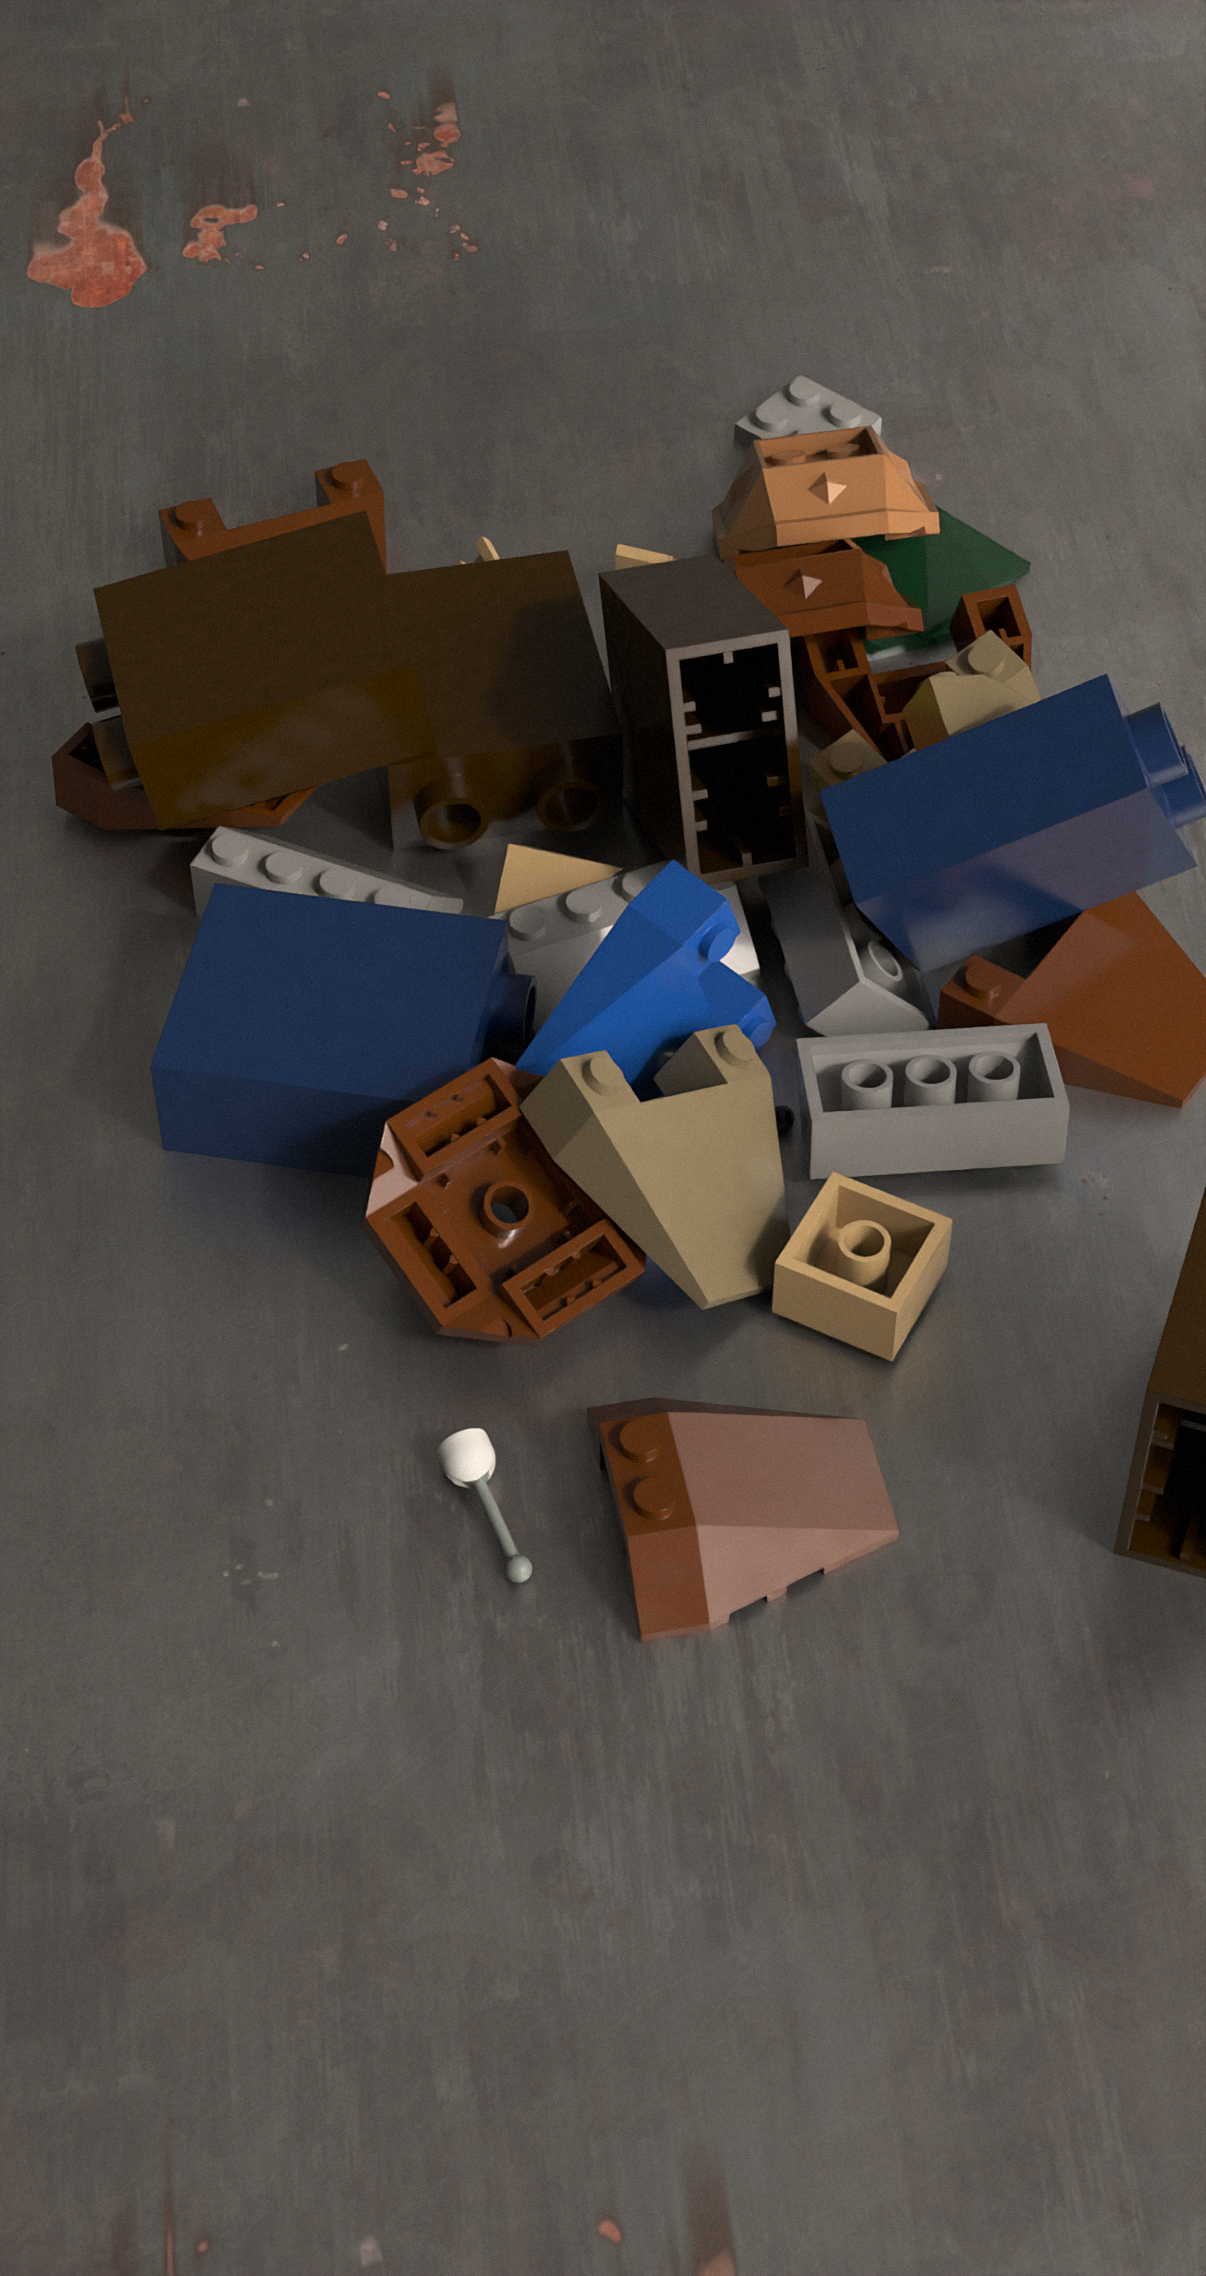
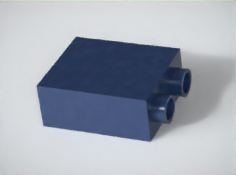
M1107 673L819 791L855 905L923 974L1197 867L1183 826L1206 817V792L1186 745H1179L1162 704L1159 702L1131 713Z
M215 883L150 1065L163 1150L370 1178L380 1131L386 1120L491 1057L496 1058L499 1047L521 1050L528 1048L536 1012L537 979L533 975L509 972L507 921Z

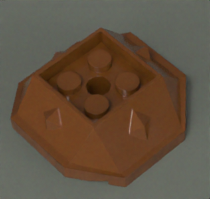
M849 538L728 556L723 563L789 629L790 638L858 627L860 634L867 641L924 632L921 608L907 596L898 594L894 588L887 565L865 554Z
M493 1057L386 1120L379 1135L360 1227L436 1334L535 1347L639 1279L645 1272L646 1253L552 1159L519 1106L542 1081L544 1076L516 1070L515 1065ZM496 1203L508 1207L514 1213L516 1223H504L497 1219L491 1210L490 1204Z

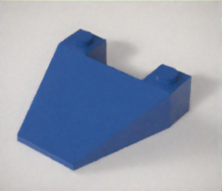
M672 859L627 905L515 1065L516 1070L545 1077L560 1059L606 1050L614 1063L621 1069L625 1080L638 1100L645 1102L664 1095L653 1078L696 1031L737 1024L742 1033L754 1045L755 1052L759 1051L769 1040L772 1029L777 1025L766 995L720 961L730 951L735 938L741 933L729 900Z

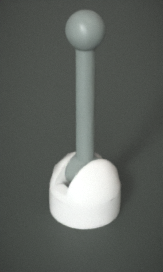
M470 1428L459 1431L449 1436L439 1445L436 1450V1456L444 1473L455 1485L467 1489L474 1488L507 1560L504 1567L505 1575L512 1582L522 1583L531 1576L532 1564L527 1557L519 1555L487 1485V1481L491 1478L496 1466L494 1448L483 1429Z

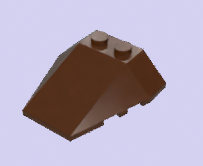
M655 1397L587 1408V1418L599 1469H607L626 1547L627 1588L640 1643L711 1631L729 1622L730 1613L761 1598H764L768 1603L786 1594L787 1585L818 1570L825 1575L899 1537V1528L866 1419Z

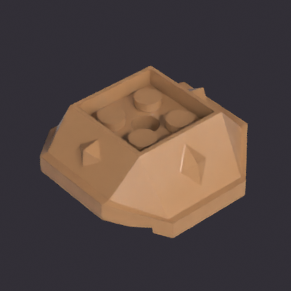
M872 426L753 440L725 499L711 511L713 532L720 560H725L728 556L771 550L780 546L883 534L885 540L940 534L939 513L925 484L912 479L907 461L893 454Z

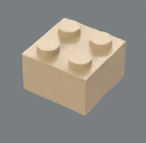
M832 1172L775 1262L772 1312L884 1359L893 1361L947 1269L953 1219Z

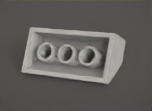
M804 808L809 867L762 875L757 879L761 891L767 898L772 914L771 928L780 941L786 960L783 965L784 971L794 986L799 1003L797 1007L799 1019L812 1034L816 1036L824 1035L826 1037L936 1030L937 1020L920 970L855 905L830 824Z
M218 826L190 864L196 914L200 917L204 915L215 883L459 914L463 908V899L252 830Z
M669 860L488 917L507 921L509 972L536 976L537 1002L531 1040L535 1038L627 905L670 862ZM729 881L709 885L729 900L741 931L735 938L730 951L720 961L745 980L759 977V962L735 883Z
M1047 1023L796 1039L795 1050L801 1134L810 1180L827 1179L832 1172L846 1177L1064 1163L1070 1104Z

